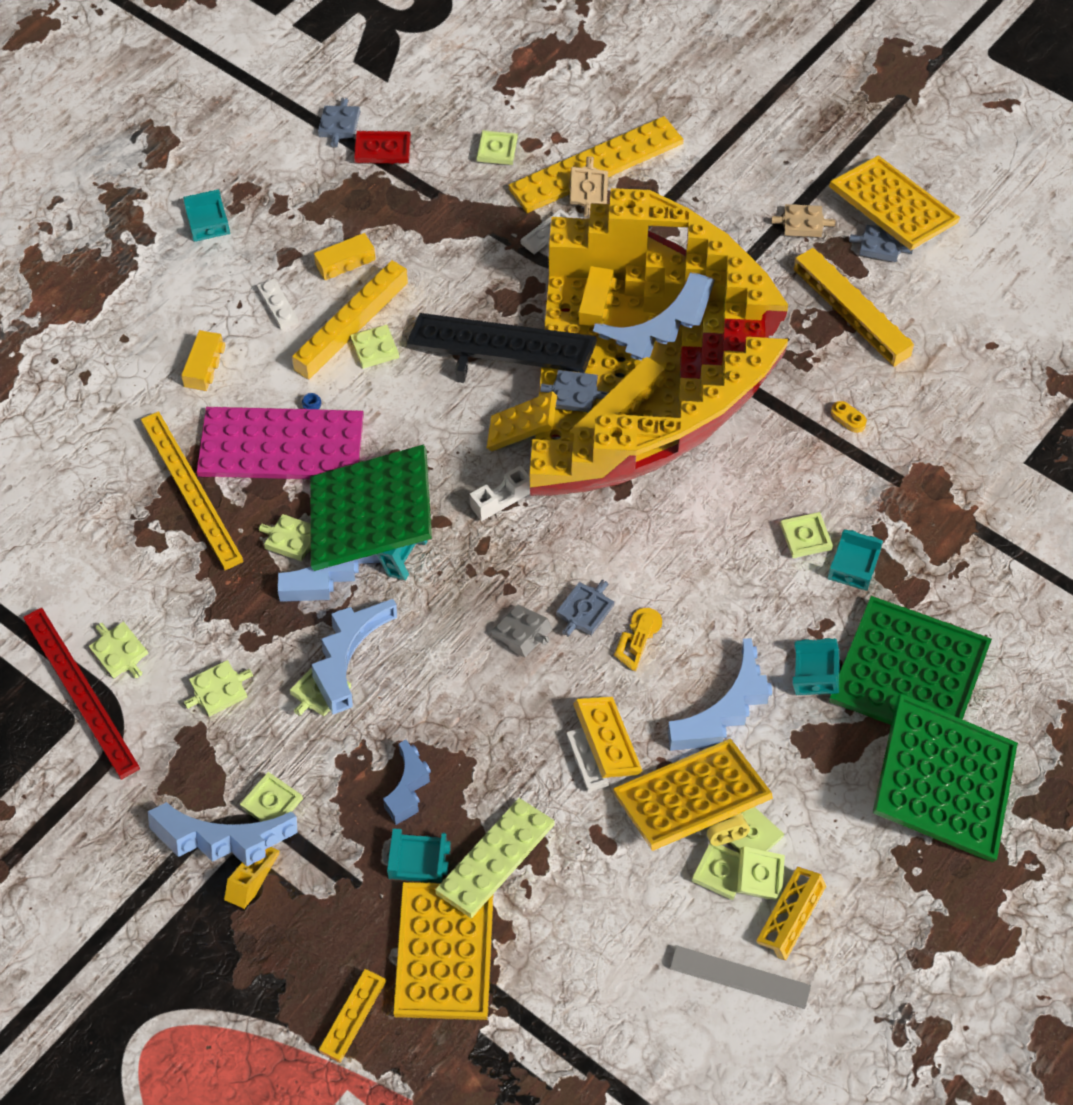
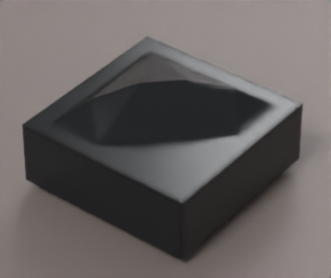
M460 355L455 365L457 382L464 383L468 372V357Z

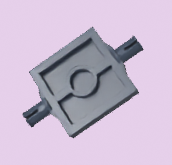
M344 97L341 98L339 106H324L318 130L319 137L332 138L330 145L332 147L335 146V148L338 147L339 139L355 137L360 116V107L347 106L349 100L346 97L345 99Z
M867 224L862 236L851 234L849 242L860 243V255L897 262L898 255L901 252L910 254L913 252V250H909L878 226Z
M558 370L557 378L553 385L541 384L540 390L547 393L553 391L557 395L556 409L588 413L592 410L596 399H603L609 393L597 391L598 375Z
M602 579L596 588L589 587L579 581L556 611V616L568 623L562 631L564 635L569 637L575 628L591 636L614 607V601L603 594V591L609 585L607 581L604 582Z

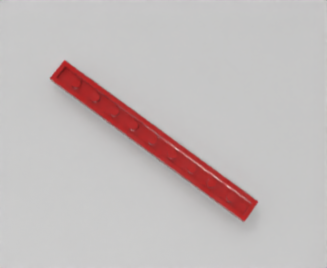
M41 607L24 616V621L119 778L122 780L140 770L137 761L43 608Z

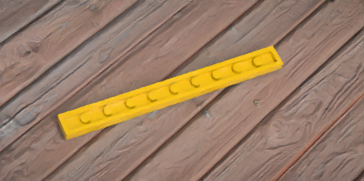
M158 411L142 418L141 422L224 570L243 563L240 552L160 412Z

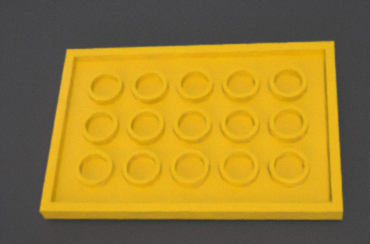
M879 155L837 177L829 185L832 190L909 250H913L954 226L960 219L957 214Z
M731 738L613 788L614 795L652 851L773 799L770 789Z
M403 882L394 1017L488 1020L494 894L470 918L436 895L435 889L440 883Z

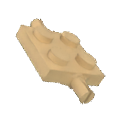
M590 156L586 157V167H572L570 172L569 204L583 206L585 218H590L591 203L607 204L608 171L594 168V157L590 158Z
M785 204L783 216H772L771 224L783 225L784 235L822 237L824 226L835 227V219H824L822 206Z

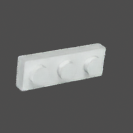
M561 209L551 216L572 218ZM551 217L521 239V244L533 254L549 243Z
M275 278L257 285L259 293L281 330L298 323L296 314Z
M583 728L567 732L568 742L587 791L591 792L609 786L608 779L601 777Z

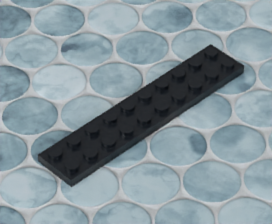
M419 313L406 345L410 349L585 373L597 339L596 336Z

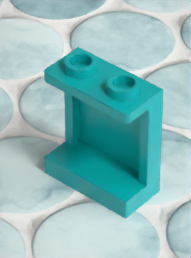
M219 189L183 197L194 242L230 234Z
M843 529L834 560L829 570L828 580L868 591L883 541L874 536H866L854 530Z
M426 540L415 544L426 545L428 541ZM415 544L377 554L388 577L406 581L409 573L404 563Z
M824 638L794 641L796 663L793 687L795 694L839 693L840 650L837 639Z
M393 828L387 868L388 878L442 883L443 875L448 874V862H445L446 854L450 855L451 841H447L446 833H442L441 838L402 835V829Z

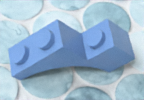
M406 739L399 743L400 754L405 763L402 779L395 790L383 799L384 807L396 825L419 812L418 803L420 801L414 791L430 782L429 773H431L428 764L425 761L421 762L418 757L419 752L414 745L410 746Z

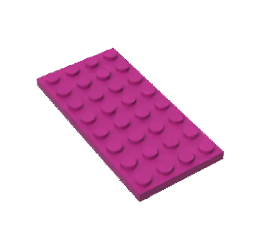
M206 407L197 475L198 477L310 479V476L359 463L364 412L362 410Z

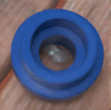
M315 393L306 394L302 400V407L304 409H319L322 405L321 398Z

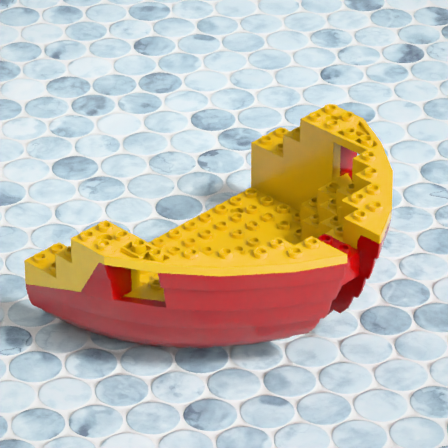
M611 188L610 204L591 203L589 219L551 217L545 329L596 336L597 343L585 373L598 375L597 391L610 392L645 358L642 360L632 358L630 353L625 352L627 346H619L613 338H610V340L600 338L599 333L593 331L594 326L579 324V309L591 266L614 270V278H617L616 288L611 290V293H613L612 303L607 306V309H609L607 321L604 320L603 324L620 328L643 324L660 315L681 293L690 272L715 279L701 324L693 325L692 328L680 324L675 342L663 344L655 341L650 359L665 368L666 381L661 388H657L653 392L649 400H645L635 413L631 415L596 414L595 428H583L574 426L588 412L555 408L553 428L536 434L535 439L532 440L530 496H551L593 491L622 484L661 468L702 444L742 408L768 377L786 351L788 339L768 338L774 335L780 322L785 320L788 303L767 272L729 234L689 208L651 190ZM648 226L688 228L686 249L649 231ZM622 357L626 360L624 362H618L616 359ZM541 367L539 396L547 393L540 391L541 384H554L558 369ZM617 373H622L625 376L622 378H618L615 375ZM596 399V401H595L594 404H593L592 409H593L602 399ZM574 427L573 441H570L569 431ZM551 436L561 438L558 440H554L551 438Z

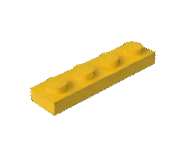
M367 969L363 971L319 1049L321 1054L341 1063L386 983L385 978Z

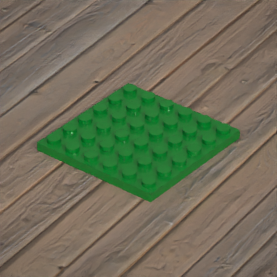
M424 444L310 476L311 567L314 571L432 539L427 449Z
M871 596L839 674V693L831 694L829 702L891 725L897 697L903 694L963 719L992 638Z
M900 694L896 700L872 813L994 862L998 858L1018 742Z

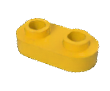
M837 401L832 405V418L849 431L859 433L865 429L867 419L861 412L845 401Z

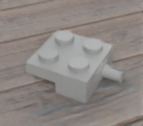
M518 604L491 631L493 638L507 644L511 651L526 657L539 643L546 645L549 642V637L546 635L552 630L548 618Z

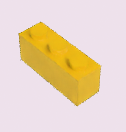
M366 233L314 253L315 265L324 280L334 278L376 260L375 248Z
M590 267L579 309V324L595 326V324H603L604 320L607 321L609 314L607 306L611 305L613 298L611 290H615L617 278H614V270Z
M202 330L198 331L181 375L185 388L207 391L209 384L213 383L214 371L219 367V357L225 351V342H223L221 334Z

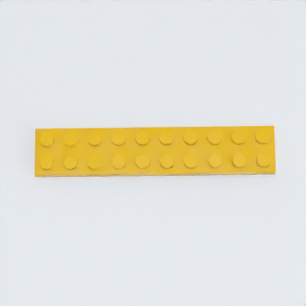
M663 116L509 184V191L525 212L529 213L570 195L571 168L586 167V157H594L593 167L598 170L608 171V177L682 145L684 139L667 118Z

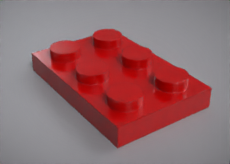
M357 131L355 163H409L411 131Z

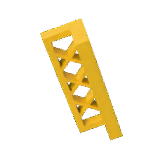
M797 866L756 940L759 945L773 949L779 959L787 960L826 888L820 873ZM800 875L809 877L807 883L800 886L797 885ZM798 893V900L788 905V897ZM788 912L787 920L777 923L778 915ZM778 931L775 942L766 940L769 933Z

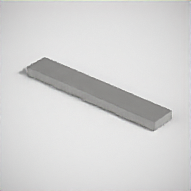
M676 946L670 969L802 1009L806 1008L811 985L680 946Z

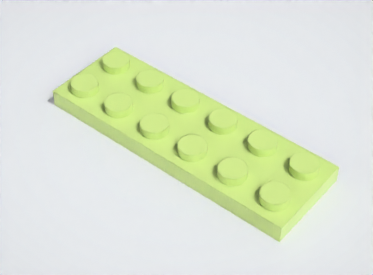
M518 798L435 889L436 895L472 918L554 826V820L521 798Z

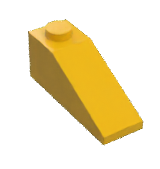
M269 847L265 849L266 857L249 866L241 863L227 879L224 900L245 909L257 894L277 859L280 850Z

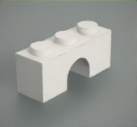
M520 465L504 474V480L497 488L491 490L486 484L470 493L471 509L481 521L529 495L530 476Z

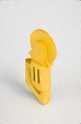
M652 608L638 609L634 612L629 627L634 634L621 633L614 656L633 671H637L647 640L653 638V634H656L662 627L663 620L657 610ZM627 641L631 642L630 652L636 656L635 661L623 653Z

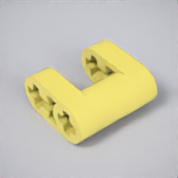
M742 813L723 820V822L712 825L708 828L706 835L713 846H720L744 838L750 832V827Z

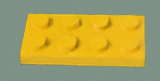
M551 391L491 415L486 448L492 452L552 429L557 395Z
M613 697L576 699L573 705L601 777L639 775L643 770Z

